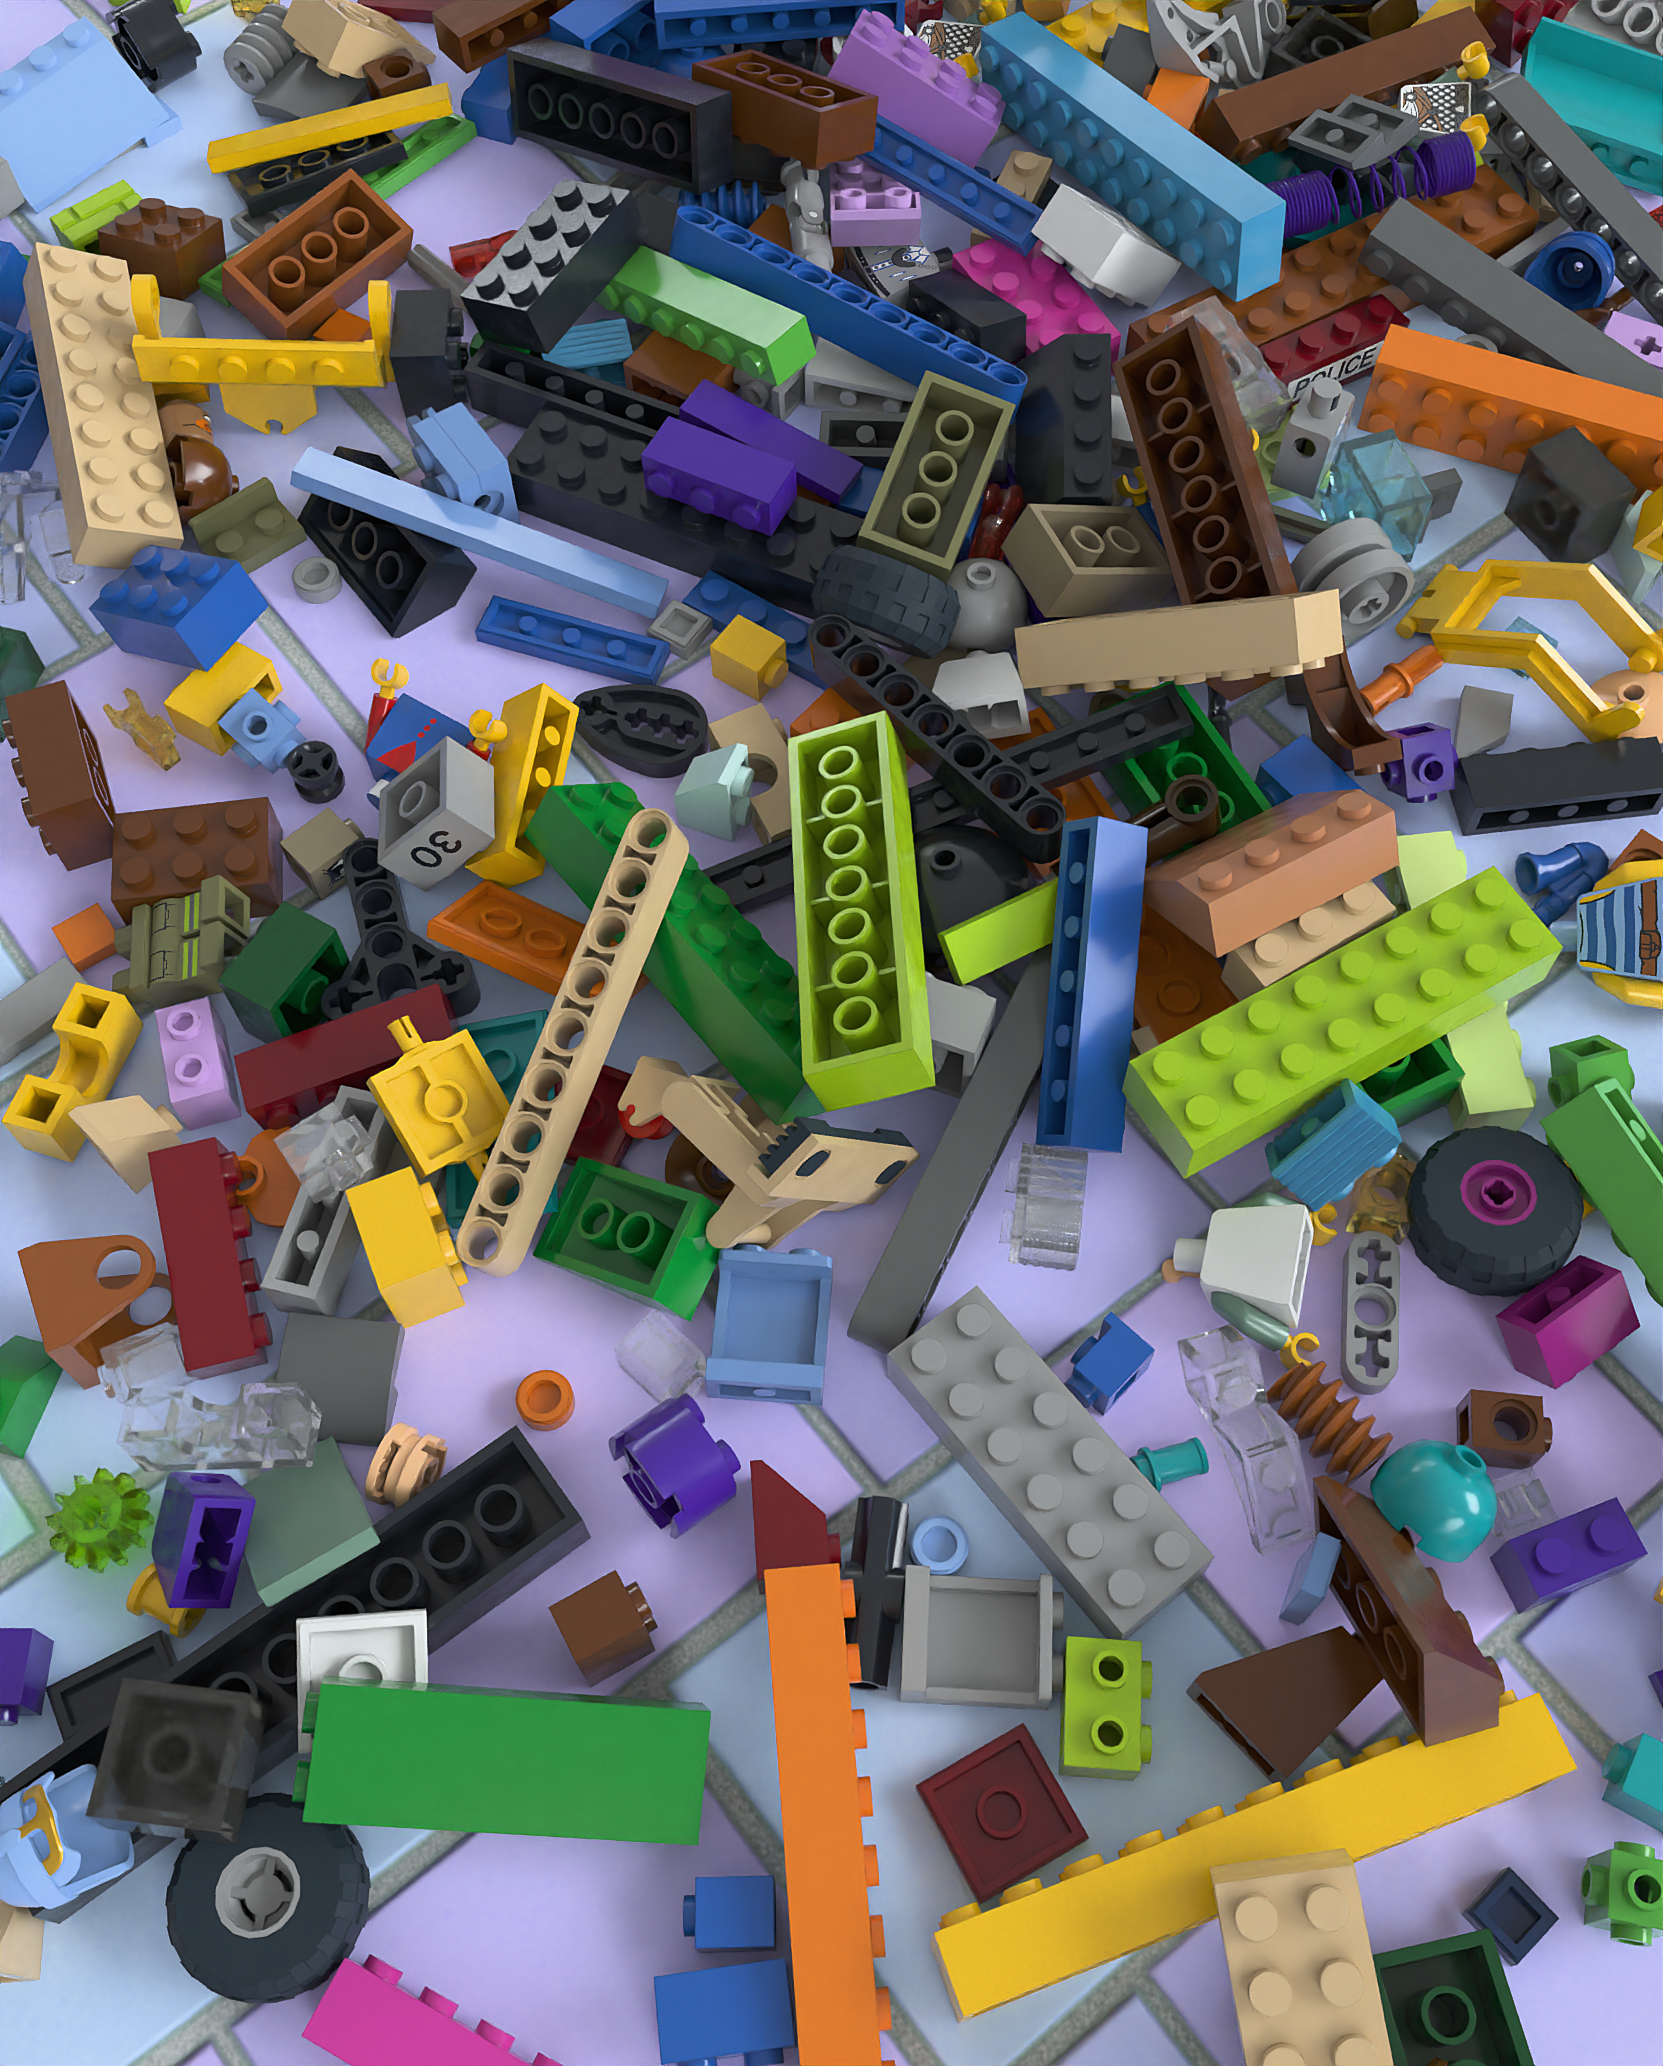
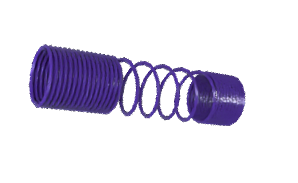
M1461 130L1437 136L1436 138L1425 139L1421 142L1416 152L1410 146L1404 145L1398 150L1394 158L1391 155L1388 156L1393 164L1392 188L1395 200L1399 198L1396 172L1400 181L1402 198L1406 200L1404 179L1397 164L1398 157L1404 150L1410 151L1415 157L1414 183L1417 195L1423 202L1427 197L1435 199L1440 196L1468 190L1472 187L1475 180L1476 159L1474 148L1470 138ZM1375 163L1368 166L1371 171L1370 191L1374 209L1380 214L1384 208V197L1378 174L1375 171ZM1336 164L1331 169L1328 177L1322 171L1315 169L1312 172L1309 171L1308 173L1297 174L1291 178L1288 177L1287 179L1284 178L1266 183L1265 187L1286 201L1283 239L1286 240L1287 238L1290 239L1291 237L1325 229L1328 226L1329 220L1335 226L1339 223V206L1331 184L1333 173L1338 168L1343 169L1349 177L1348 195L1350 208L1353 216L1358 220L1361 217L1362 206L1359 190L1353 177L1354 170L1351 169L1349 171L1345 166ZM1418 174H1419V179H1420L1421 186H1422V188H1423V190H1424V197L1422 196V193H1421V191H1420V186H1419V181H1418ZM1374 179L1378 189L1380 207H1378L1376 201ZM1352 186H1353V189H1354V192H1355L1356 201H1357V210H1358L1357 213H1356L1355 206H1354V201H1353ZM1331 196H1332V200H1333V204H1334V209H1335V218H1334V216H1333V211H1332V206H1331Z

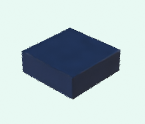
M1510 1867L1504 1868L1461 1914L1477 1931L1487 1928L1491 1929L1498 1954L1511 1967L1518 1965L1560 1919Z

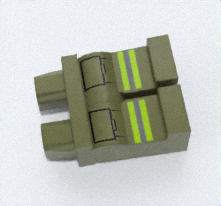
M216 875L201 881V891L182 898L163 899L156 902L153 907L146 903L133 907L132 924L115 930L114 946L118 954L130 962V968L118 971L113 975L112 992L125 995L130 1004L148 1001L159 1009L174 1006L175 1003L187 1002L223 992L217 981L222 976L223 970L228 963L224 958L239 955L249 944L245 939L250 938V898L221 875ZM234 912L235 919L233 920L226 913Z

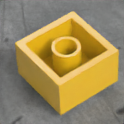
M409 1166L345 1190L378 1289L397 1323H401L403 1328L406 1329L466 1305L459 1286L469 1283L462 1261L453 1245L449 1225L430 1181L420 1185L412 1167Z

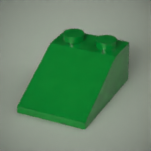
M580 1156L558 1200V1212L552 1213L532 1256L643 1305L690 1322L719 1259V1250L721 1249L713 1247L706 1237V1227L709 1220L720 1207L700 1193Z

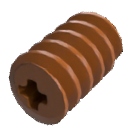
M1320 1361L1306 1366L1301 1362L1279 1378L1263 1395L1261 1401L1265 1405H1270L1283 1400L1277 1411L1276 1418L1281 1423L1299 1418L1292 1433L1293 1437L1301 1441L1316 1436L1308 1453L1314 1459L1332 1454L1325 1472L1330 1477L1348 1472L1349 1475L1343 1485L1350 1487L1386 1454L1394 1436L1388 1432L1372 1438L1369 1433L1377 1418L1373 1414L1358 1420L1353 1418V1414L1360 1402L1358 1397L1355 1396L1341 1402L1336 1399L1344 1382L1339 1378L1322 1384L1319 1380L1327 1364L1324 1361Z

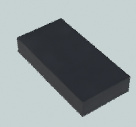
M161 1629L45 1688L63 1742L178 1662L166 1632Z

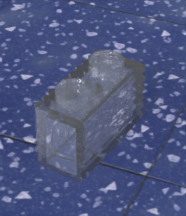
M1022 1143L1020 1160L1009 1159L1005 1192L1016 1193L1014 1211L1003 1209L999 1243L1010 1244L1008 1262L1012 1264L1020 1263L1024 1266H1042L1046 1269L1053 1267L1056 1270H1075L1080 1248L1089 1151Z

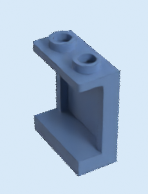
M751 1244L737 1245L733 1250H719L720 1276L711 1357H707L705 1371L708 1398L822 1406L833 1283L832 1257L822 1256L819 1251L808 1248H796L789 1251V1253L766 1252L764 1248Z

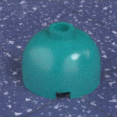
M1426 1439L1408 1443L1389 1456L1381 1464L1375 1477L1371 1480L1370 1490L1375 1504L1387 1521L1398 1532L1405 1525L1409 1526L1422 1537L1416 1547L1426 1554L1445 1562L1462 1563L1485 1541L1494 1527L1497 1512L1495 1489L1490 1477L1486 1473L1487 1467L1485 1462L1475 1451L1467 1446H1454L1444 1441Z

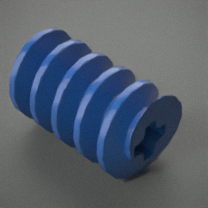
M736 180L732 193L727 192L725 184L717 187L715 192L708 191L701 195L681 189L678 195V205H694L705 208L747 230L767 209L766 195H761L757 181H753L749 194H744L741 180Z

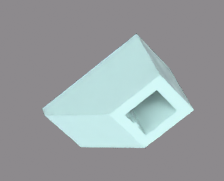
M736 743L694 757L674 795L678 825L733 843L741 825L747 827L750 824L749 798H752L751 786L754 770L749 768L746 745Z

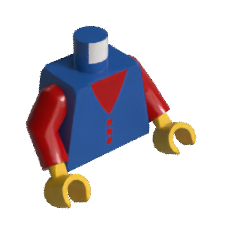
M378 658L371 666V676L374 682L381 687L380 692L373 695L364 748L365 757L373 779L377 783L366 794L368 801L379 810L380 790L446 736L487 762L491 754V750L488 748L490 743L497 744L506 738L507 727L505 723L494 719L487 730V726L492 720V713L479 709L471 715L469 726L466 727L405 693L399 698L395 697V690L402 689L407 684L409 673L405 666L396 663L392 678L387 680L389 661Z

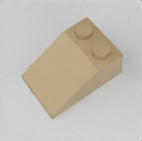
M292 0L281 26L295 39L293 45L297 49L311 57H316L318 59L316 65L327 74L339 78L341 73L357 79L365 78L362 65L407 48L417 63L423 62L424 65L432 64L436 58L432 51L392 17L351 0Z

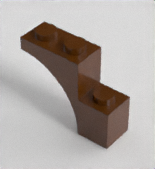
M1342 635L1343 653L1325 657V667L1303 670L1301 674L1284 676L1288 703L1306 705L1312 742L1344 772L1354 771V776L1381 773L1385 771L1384 763L1403 759L1400 738L1393 737L1384 731L1367 709L1353 677L1344 635Z

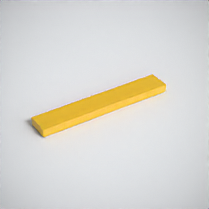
M448 82L211 141L208 144L206 160L212 174H218L449 116L453 113L452 94Z

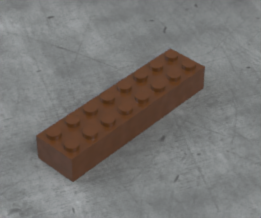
M1192 315L1111 364L1181 604L1183 606L1299 593L1219 341ZM1270 672L1254 674V677L1247 679L1222 681V676L1206 678L1204 682L1232 702L1282 676L1271 677Z

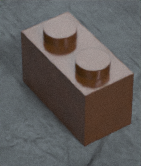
M616 1569L548 1607L576 1664L591 1688L656 1651L648 1634L658 1628L652 1616L653 1613L637 1582L634 1581L624 1586Z

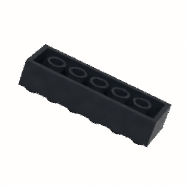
M539 37L506 49L514 136L697 195L733 181L731 91L545 37Z

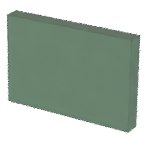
M333 1435L242 1485L256 1500L244 1553L257 1593L266 1607L278 1603L380 1543V1539L344 1455Z

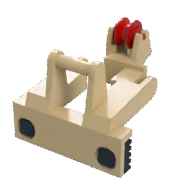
M642 1055L636 1062L637 1066L618 1103L619 1122L623 1130L630 1136L639 1139L659 1140L668 1136L676 1127L735 1184L720 1209L709 1220L706 1227V1237L709 1243L719 1249L731 1248L737 1243L757 1245L765 1250L773 1249L785 1237L821 1211L841 1212L860 1204L874 1205L921 1157L920 1153L900 1131L877 1128L873 1133L836 1128L830 1127L825 1120L799 1116L792 1122L775 1126L749 1094L741 1100L739 1105L733 1101V1098L741 1090L735 1082L696 1075L689 1077L677 1061Z

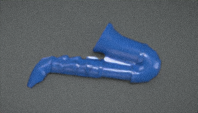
M1587 841L1572 842L1546 855H1534L1529 852L1519 854L1515 861V875L1522 892L1528 896L1538 894L1544 888L1549 891L1548 896L1544 895L1536 902L1534 908H1531L1548 928L1552 922L1561 918L1569 910L1570 906L1577 902L1580 895L1593 891L1595 883L1605 876L1609 866V859L1605 851L1598 845Z

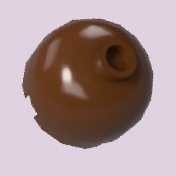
M172 433L167 437L164 445L166 455L169 457L168 464L181 527L183 530H191L188 525L190 519L239 492V479L237 475H232L230 463L223 451L211 442L192 435Z

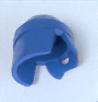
M1571 231L1551 240L1528 267L1523 279L1572 312L1578 309L1593 307L1597 309L1605 299L1613 283L1616 268L1615 257L1610 246L1600 236L1588 231ZM1581 262L1583 267L1579 268L1576 263Z

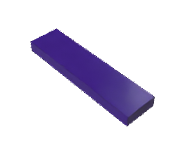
M705 378L679 409V419L683 422L796 463L797 484L838 506L862 475L864 464Z

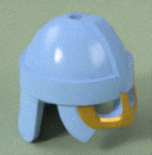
M82 1765L54 1781L55 1775L53 1771H49L1 1804V1901L15 1907L37 1908L43 1906L47 1909H53L72 1901L84 1891L120 1876L133 1867V1844L124 1815L111 1788L94 1765Z

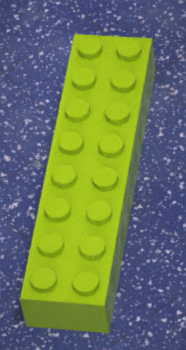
M884 710L788 739L802 1071L804 1079L826 1112L935 1086L906 756L899 737Z
M1492 866L1130 1060L1122 1092L1182 1177L1186 1179L1305 1113L1309 1107H1314L1318 1100H1323L1326 1093H1331L1334 1086H1340L1343 1079L1348 1078L1354 1084H1357L1541 982L1547 976L1563 946L1497 868Z

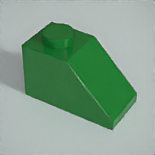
M17 1335L0 1346V1453L23 1459L63 1372V1368L46 1353L43 1342Z

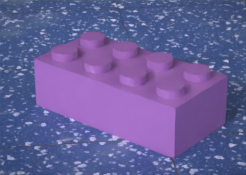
M864 9L827 77L879 96L877 114L974 169L999 127L1006 106V102L1001 100L1000 92L987 83L981 82L979 85L965 76L966 71L955 61L950 59L942 61L930 53V47L920 38L914 35L906 37L895 30L893 22L884 14L877 11L870 13Z

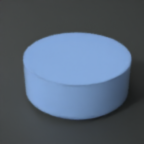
M935 1515L923 1519L915 1526L909 1540V1556L913 1565L930 1566V1575L954 1576L966 1563L969 1541L965 1530L957 1521L947 1516Z

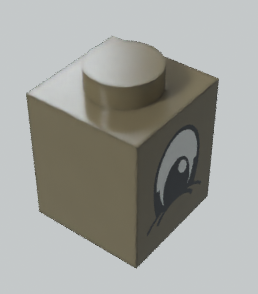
M328 807L279 842L291 870L322 901L347 882L343 867V853L350 844L360 838H365V836L350 818L342 821Z

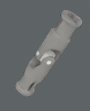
M792 159L784 163L780 172L781 182L786 188L784 204L790 226L792 253L831 272L834 258L827 222L823 220L825 206L822 191L817 185L819 171L803 168L800 165L801 161ZM802 169L806 170L807 178H804Z

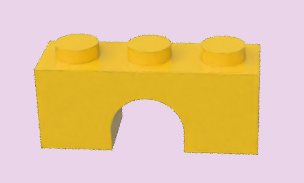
M79 982L75 983L52 1025L60 1041V1053L55 1069L48 1079L26 1074L1 1120L24 1149L71 1163L74 1162L86 1137L68 1113L77 1106L106 1100L144 1027V1024L125 995Z

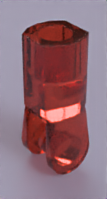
M509 230L490 238L448 247L453 269L463 278L476 276L477 273L482 271L499 253L501 246L509 241L517 230Z
M991 483L986 487L979 523L967 559L987 557L1002 561L1004 552L1001 546L1008 537L1022 507L1023 493L1020 486L1011 485L1008 489H1001L998 484ZM999 508H1002L1000 515H997Z

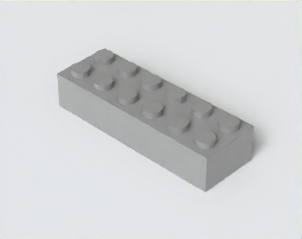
M977 1285L887 1354L888 1379L1106 1639L1127 1640L1204 1575L1215 1556Z

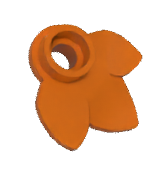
M290 1126L278 1130L267 1129L251 1139L244 1155L238 1156L243 1181L250 1178L256 1179V1182L245 1190H239L240 1184L235 1185L238 1205L245 1204L256 1221L268 1227L284 1228L313 1156L292 1151L294 1141Z

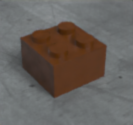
M158 198L140 200L138 205L124 214L116 216L112 222L98 230L101 255L126 260L130 281L134 274H153L157 280L159 296L184 301L200 289L197 280L226 260L221 218L206 215L198 208L182 209L167 205L165 201Z

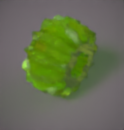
M98 1467L91 1483L83 1475H74L73 1485L75 1491L70 1496L62 1492L54 1493L55 1501L63 1507L62 1511L45 1517L47 1525L57 1531L49 1540L52 1549L58 1553H65V1562L75 1569L82 1568L87 1564L88 1568L94 1573H104L110 1558L119 1566H128L126 1549L131 1545L140 1549L147 1548V1541L138 1534V1531L155 1524L154 1516L149 1511L144 1510L151 1502L149 1493L143 1488H135L136 1480L125 1472H121L114 1478L108 1469ZM105 1512H109L106 1521L103 1522L104 1518L102 1517V1514ZM98 1519L97 1522L100 1527L93 1529L94 1522Z

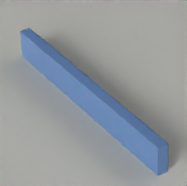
M310 446L291 473L290 485L651 619H655L670 581L668 579Z

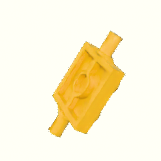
M406 1015L387 1026L404 1055L394 1066L370 1077L366 1084L421 1179L447 1165L466 1162L479 1184L489 1160L485 1150L498 1138L511 1105L467 1029L443 1041H432L423 1044L409 1019L410 1017Z

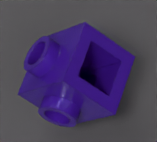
M1427 722L1386 731L1391 736L1400 738L1403 759L1384 763L1385 771L1381 772L1380 776L1388 791L1406 798L1408 803H1425L1437 799L1438 792L1455 789L1454 773L1458 770L1459 761L1456 749L1451 743L1450 729Z

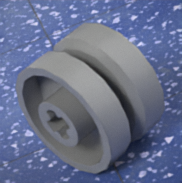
M1352 518L1331 526L1305 545L1290 564L1299 593L1330 589L1339 590L1341 627L1344 641L1363 636L1386 622L1408 599L1415 583L1410 567L1399 553L1393 551L1391 541L1381 526L1370 518Z

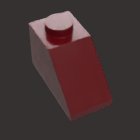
M763 1460L750 1461L756 1572L759 1593L766 1594L764 1570L834 1563H839V1568L842 1569L839 1532L827 1533L826 1514Z

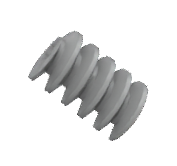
M276 3L267 4L251 21V24L242 31V34L224 51L223 60L230 78L248 94L258 95L297 52H300L293 45L295 39L281 27L289 9L284 5Z

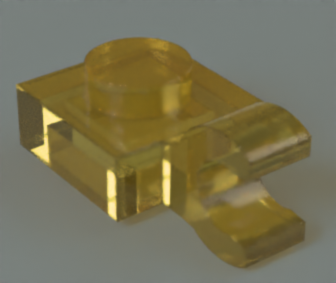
M126 688L122 692L130 704L128 708L118 711L109 704H105L103 710L112 726L129 734L135 745L167 772L181 761L172 742L177 736L171 726L161 716L156 714L151 718L146 713V709L137 692Z

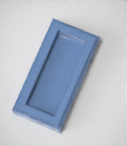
M1321 1532L1318 1533L1296 1563L1279 1618L1299 1626L1300 1623L1306 1621L1324 1600L1342 1545H1340L1341 1540Z

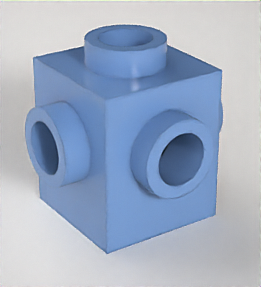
M251 688L218 721V724L237 741L231 750L253 770L260 763L272 774L279 768H286L290 752L307 740L295 727L301 719L281 700H278L272 706L254 688Z

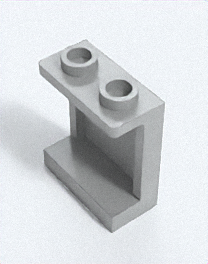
M906 1565L900 1702L1047 1710L1052 1700V1692L1062 1693L1064 1678L1063 1654H1052V1630H1062L1064 1621L1063 1592H1053V1574L1040 1573L1038 1580L930 1575V1566Z

